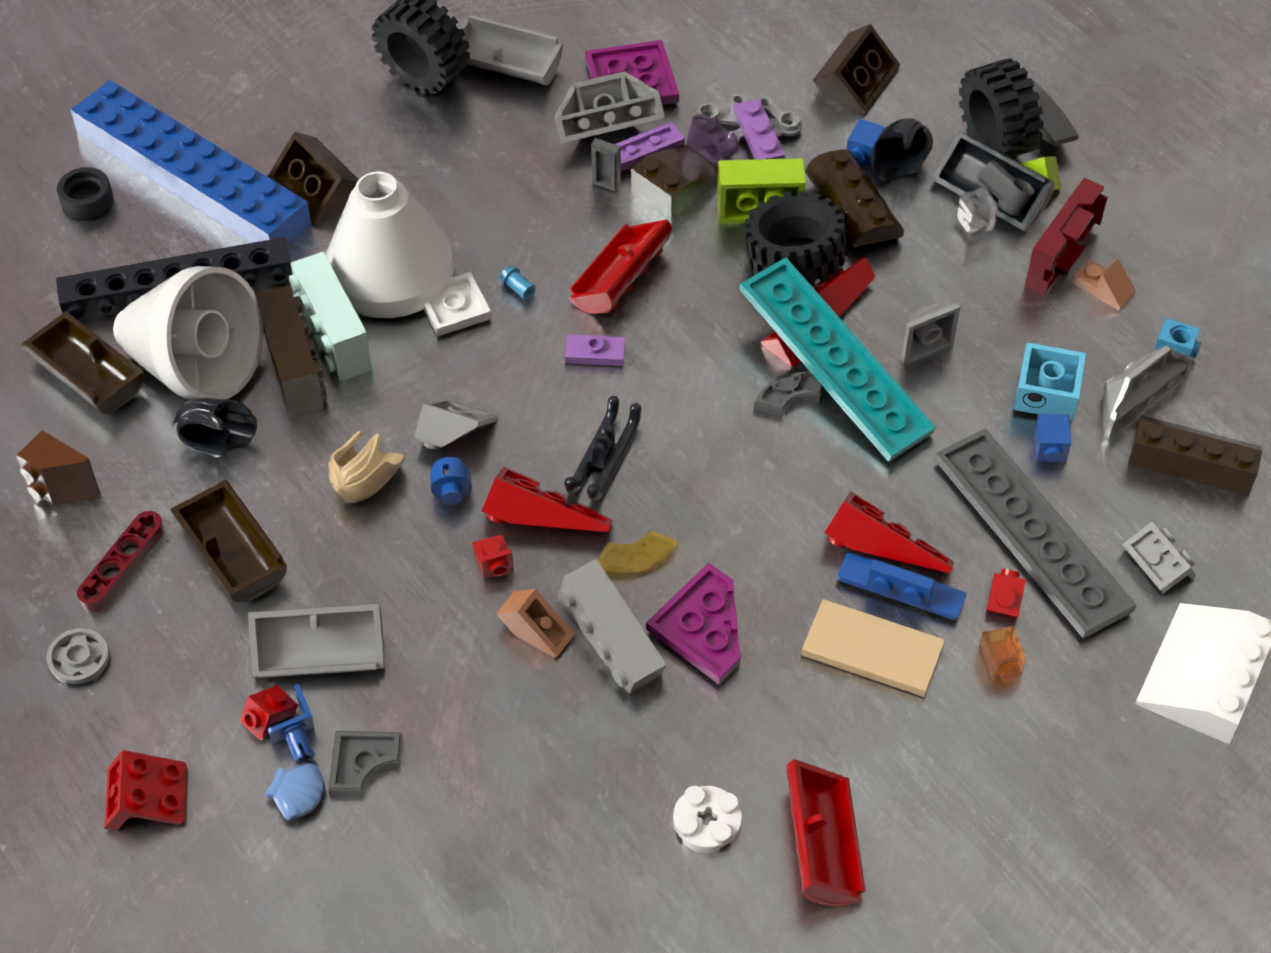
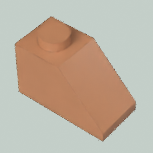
M536 589L514 591L496 613L516 637L552 657H558L575 634Z

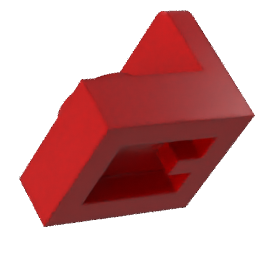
M502 534L472 542L473 551L484 579L493 576L500 577L507 572L514 571L513 554L511 549L507 548Z

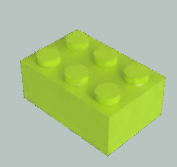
M803 158L719 160L717 184L719 224L745 223L746 218L749 219V212L752 209L758 210L757 204L762 201L767 204L770 203L769 197L777 195L779 199L784 198V193L791 192L792 196H799V191H805L806 185Z

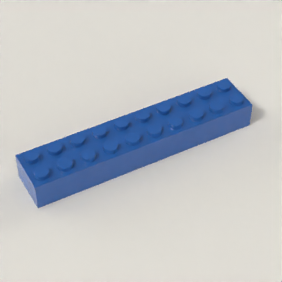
M111 80L70 109L76 131L79 135L249 243L286 237L288 245L312 225L306 200Z

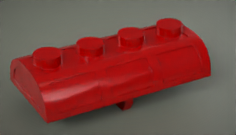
M666 219L630 227L628 224H624L569 288L572 294L569 298L570 301L577 308L588 314H607L612 312L618 306L617 301L620 297L633 288L632 283L635 279L648 270L650 261L663 252L664 249L662 247L673 233L669 220Z
M793 759L786 766V776L789 785L802 895L809 901L832 907L847 906L862 901L861 894L866 891L849 778Z

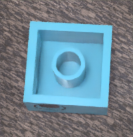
M1027 342L1013 410L1033 414L1069 415V420L1073 421L1080 396L1086 353Z

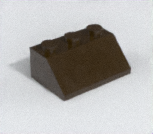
M869 24L847 34L815 76L813 82L828 101L864 114L898 69L900 63L873 26Z
M298 132L293 133L267 176L308 202L311 222L316 225L344 210L350 193L356 187V183L359 180L320 140Z

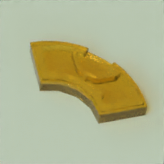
M650 530L642 539L634 543L620 545L608 542L598 562L608 576L628 577L644 574L664 564L677 550L678 541Z

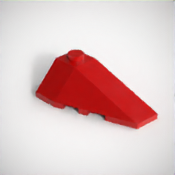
M503 467L495 477L481 512L488 514V519L499 524L507 522L510 524L609 532L613 522L612 519L583 504H568V500L564 495L557 491L544 492L540 490V482L506 467Z
M852 491L849 492L824 532L829 535L828 540L843 549L846 546L852 550L950 573L954 565L953 560L926 541L919 538L916 541L910 538L911 533L902 524L885 521L883 517L885 512Z

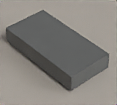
M595 138L591 144L592 184L617 192L621 186V146Z

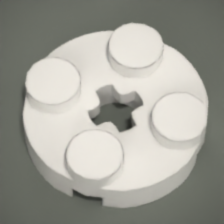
M691 786L686 789L684 795L679 798L675 805L673 813L675 832L682 838V843L693 851L700 853L718 852L721 847L726 846L728 843L731 845L738 837L741 829L742 815L737 797L715 786ZM709 813L717 820L710 821L709 825H704L703 820L699 816Z

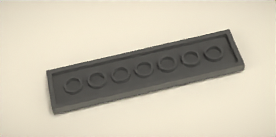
M986 428L936 453L935 461L1083 639L1135 611L1137 604Z

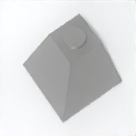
M938 302L928 307H921L913 312L906 324L901 363L903 365L954 344L961 308L958 303Z
M447 399L423 403L414 439L424 441L423 446L440 450L441 447L451 445L496 422L498 415Z

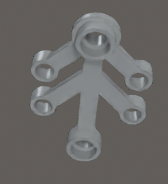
M743 94L732 95L730 108L734 111V104H737L736 102H746V97ZM769 97L759 98L762 105H767L763 107L766 114L772 117L769 118V121L777 138L781 135L795 136L800 133L802 121L798 114L791 111L782 112L773 104V100ZM703 103L698 108V121L704 127L710 128L715 126L716 123L739 125L735 114L720 113L719 107L714 103ZM741 128L724 134L723 145L725 148L733 150L739 147L740 140L745 138Z

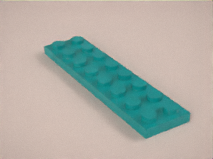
M786 257L741 283L739 288L741 293L888 462L934 433L936 426Z

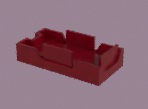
M1083 178L1033 247L1024 287L1045 296L1058 278L1054 272L1055 268L1066 273L1070 272L1086 249L1085 246L1078 243H1082L1095 224L1100 226L1108 200L1107 196L1101 194L1105 186Z

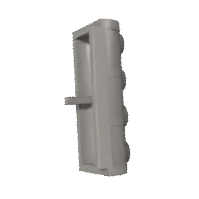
M473 15L465 18L459 29L463 28L466 34L463 40L468 41L470 46L466 50L470 52V58L467 60L469 62L468 65L533 81L542 85H548L559 67L563 43L558 42V37Z
M380 603L248 612L253 677H281L367 671L384 668V638Z

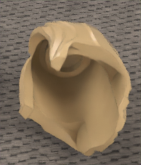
M358 431L332 454L328 463L329 480L336 494L344 502L358 503L365 501L378 492L404 462L405 456L403 454L393 452L381 453L380 443L382 436L375 433L365 447L356 454L354 444L364 435L361 431Z

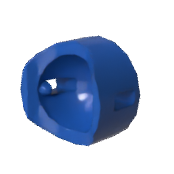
M445 457L434 463L430 473L431 492L435 497L442 499L446 504H457L461 502L462 498L470 494L472 490L471 472L457 457ZM444 469H449V474H445Z

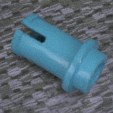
M508 266L501 272L500 279L503 286L510 287L524 300H528L533 296L536 286L520 274L519 268Z

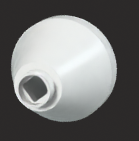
M371 172L362 176L350 193L328 246L326 258L356 313L373 318H396L425 309L424 303L429 301L431 304L447 289V282L454 275V259L450 239L443 228L415 197L391 174Z
M195 266L184 269L139 297L117 315L113 327L116 342L131 358L174 393L190 400L194 398L228 399L242 390L257 368L264 337L263 320L256 295L249 284L232 270L207 266Z

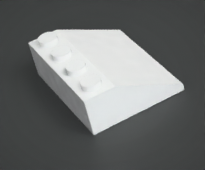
M1180 603L1135 704L1230 744L1271 647V620L1245 610Z

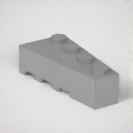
M594 559L563 576L557 600L594 647L599 657L610 668L616 683L620 687H624L630 694L661 676L666 663L598 560Z

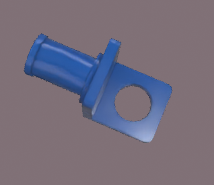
M299 684L294 685L295 696L303 715L269 728L268 732L272 743L286 739L295 764H302L304 760L301 750H303L307 762L315 757V752L312 750L305 734L306 730L314 727V723Z

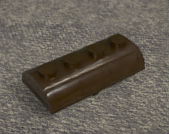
M841 149L825 152L813 158L807 165L805 173L818 193L821 194L822 199L824 200L828 197L833 200V206L838 204L841 208V214H844L846 236L853 247L903 237L904 229L891 212L852 151Z
M67 311L20 344L24 352L32 356L49 372L57 376L74 392L78 393L99 412L104 414L116 411L138 393L144 381V372Z
M227 480L170 509L233 601L240 603L252 600L278 585L287 572V565L283 561L282 555Z

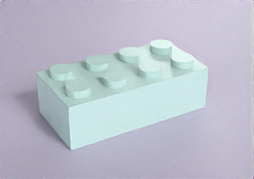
M324 252L291 262L293 275L289 276V281L294 293L296 292L293 297L299 296L303 313L305 314L303 317H306L309 331L313 330L315 334L313 339L319 352L324 351L325 353L324 361L328 371H334L339 382L371 371L372 364L367 332Z

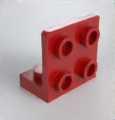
M122 750L108 767L104 829L118 831L125 821L131 819V817L181 825L185 821L187 764L183 761Z

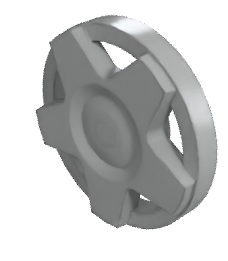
M87 628L71 629L59 635L51 643L46 656L47 665L52 675L64 684H80L90 680L93 681L101 675V672L108 663L109 648L104 637L98 632ZM86 637H91L98 642L90 644L87 642ZM70 639V643L68 646L59 647L62 643ZM101 658L100 662L97 665L96 661ZM53 661L61 664L59 670L54 667Z

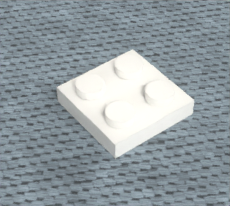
M471 272L450 278L447 282V289L437 300L431 304L429 301L424 303V311L437 337L492 319L491 310Z

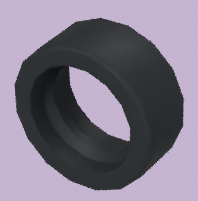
M81 167L69 171L59 180L56 189L63 211L68 216L76 219L99 217L110 208L114 197L107 175L101 170L92 167ZM95 187L101 189L91 198L84 200L70 198L75 191L81 188Z

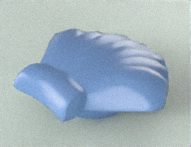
M313 763L303 764L288 771L278 768L264 797L274 799L283 817L286 820H293L315 809L323 796L325 782L318 766Z

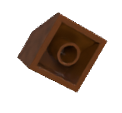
M43 430L16 455L21 466L20 472L28 484L27 490L37 500L43 499L52 505L97 499L101 495L89 458Z

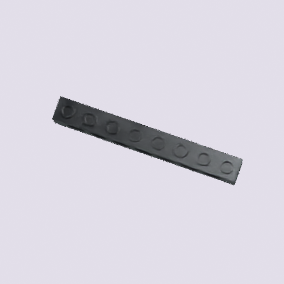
M286 237L58 277L56 278L59 305L62 313L67 311L77 320L119 313L130 303L175 274L195 266L222 267L232 270L240 275L252 289L289 282V276L293 274Z

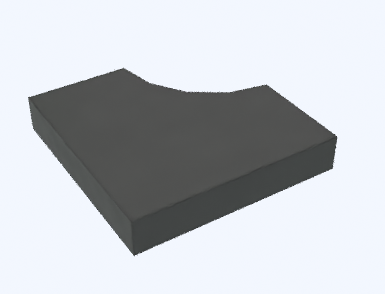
M335 731L328 787L329 796L363 797L367 784L375 775L387 769L399 768L403 742L402 732Z

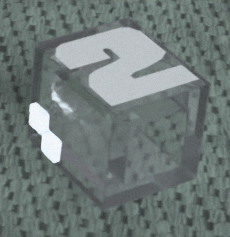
M983 187L960 195L956 219L966 234L972 237L994 229L998 205L987 189Z

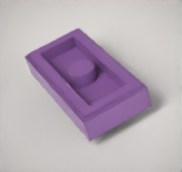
M567 334L565 363L606 366L624 365L625 337Z

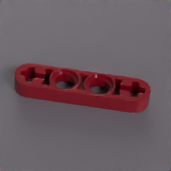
M145 511L136 516L79 586L77 597L85 611L97 612L102 610L162 537L164 525L158 513ZM135 544L139 546L138 550L133 554H124L122 552L128 545ZM111 567L120 569L119 574L115 577L108 578L103 575Z

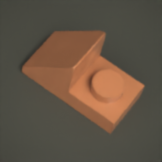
M1088 259L1073 274L1071 281L1118 311L1136 292L1118 259H1115L1107 268Z

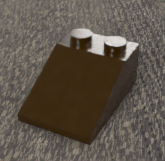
M688 145L649 154L631 168V192L669 219H673L718 183V166Z

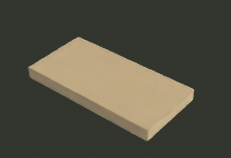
M822 599L803 645L801 656L925 697L945 639Z

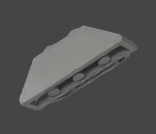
M623 71L571 84L554 118L560 143H565L664 119L665 116L659 91Z
M1164 346L1146 354L1138 361L1133 360L1119 376H1112L1104 385L1105 393L1102 400L1104 437L1108 440L1185 381L1188 378L1193 359L1171 347Z

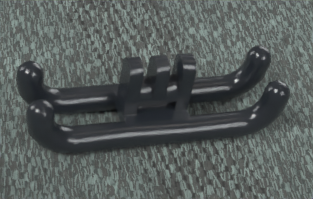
M616 396L608 398L606 414L573 477H567L564 481L565 490L568 493H576L584 483L591 467L595 466L603 470L596 484L588 486L587 495L592 501H598L604 495L639 426L642 413L640 404L633 403L630 406L627 424L616 444L613 425L619 411V399Z

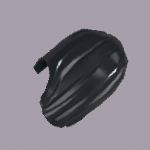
M915 118L899 119L885 127L871 151V167L874 174L881 177V180L889 181L898 176L919 172L933 147L931 132Z
M194 398L181 405L174 418L173 429L179 440L188 448L210 454L214 457H224L227 450L252 442L253 437L256 435L257 419L256 416L252 415L250 409L238 401Z

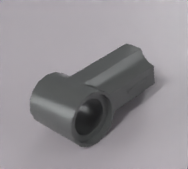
M994 160L989 162L978 174L977 180L999 199V206L1008 214L1019 215L1034 194V189L1028 182L1020 178H1014Z

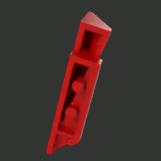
M862 257L844 271L840 268L836 275L830 273L829 280L823 283L820 281L813 288L840 317L874 280L875 274L867 258ZM775 331L761 341L766 349L789 366L795 367L800 362V359Z

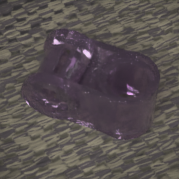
M698 114L693 116L686 140L690 148L702 154L712 163L719 162L725 155L731 156L737 153L739 143L732 132L726 130L708 115Z

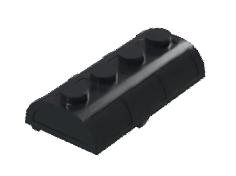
M961 131L957 133L931 178L933 181L1023 231H1028L1035 224L1054 190L1053 181ZM993 160L1014 178L1025 180L1034 189V194L1017 216L1005 212L998 204L999 199L977 180L980 171Z

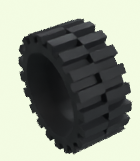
M397 0L377 17L372 25L371 30L374 33L371 36L372 41L377 42L374 46L376 53L382 54L381 62L383 65H389L391 68L389 72L393 76L397 74L400 77V83L403 85L409 83L410 89L415 92L420 88L421 94L427 95L429 92L436 94L468 65L469 62L467 60L470 58V52L466 50L470 46L468 41L463 40L466 34L463 28H457L458 20L454 16L452 18L448 16L447 12L449 10L444 5L441 8L437 6V0Z
M1007 58L966 71L964 73L965 77L960 82L963 87L959 88V95L962 97L959 105L964 112V115L961 116L963 122H966L968 127L965 129L967 135L1013 158L1032 152L1035 148L1039 147V140H1042L1043 137L1040 129L1044 128V121L1040 119L1043 111L1042 106H1038L1037 100L1040 97L1038 92H1034L1032 88L1035 85L1032 78L1027 79L1028 72L1025 68H1020L1018 61Z
M799 191V196H792L791 192L784 193V198L779 199L777 195L769 197L770 203L767 204L762 201L757 204L758 210L752 209L749 212V219L746 218L744 223L748 263L750 270H754V275L786 257L811 286H816L815 280L819 279L823 283L829 280V273L836 275L839 272V265L844 266L845 256H847L844 214H841V208L838 204L833 206V200L827 197L822 201L821 194L814 193L812 197H808L805 191ZM791 238L815 240L812 243L797 247L777 245Z

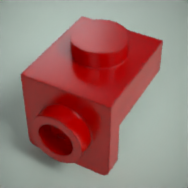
M1001 569L1000 574H993L986 611L1019 617L1026 579L1019 578L1020 572Z
M276 685L247 697L240 722L261 740L267 737L268 729L272 723L295 715L298 704Z

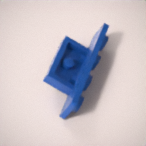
M852 553L845 555L837 574V580L952 620L958 619L967 595L964 591L934 582V579L875 559L872 561Z

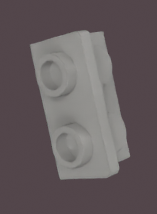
M1152 521L1122 545L1160 592L1164 594L1186 576L1190 580L1196 577L1192 569L1195 563L1184 549L1180 552L1176 550L1172 545L1176 540L1165 527L1159 530Z

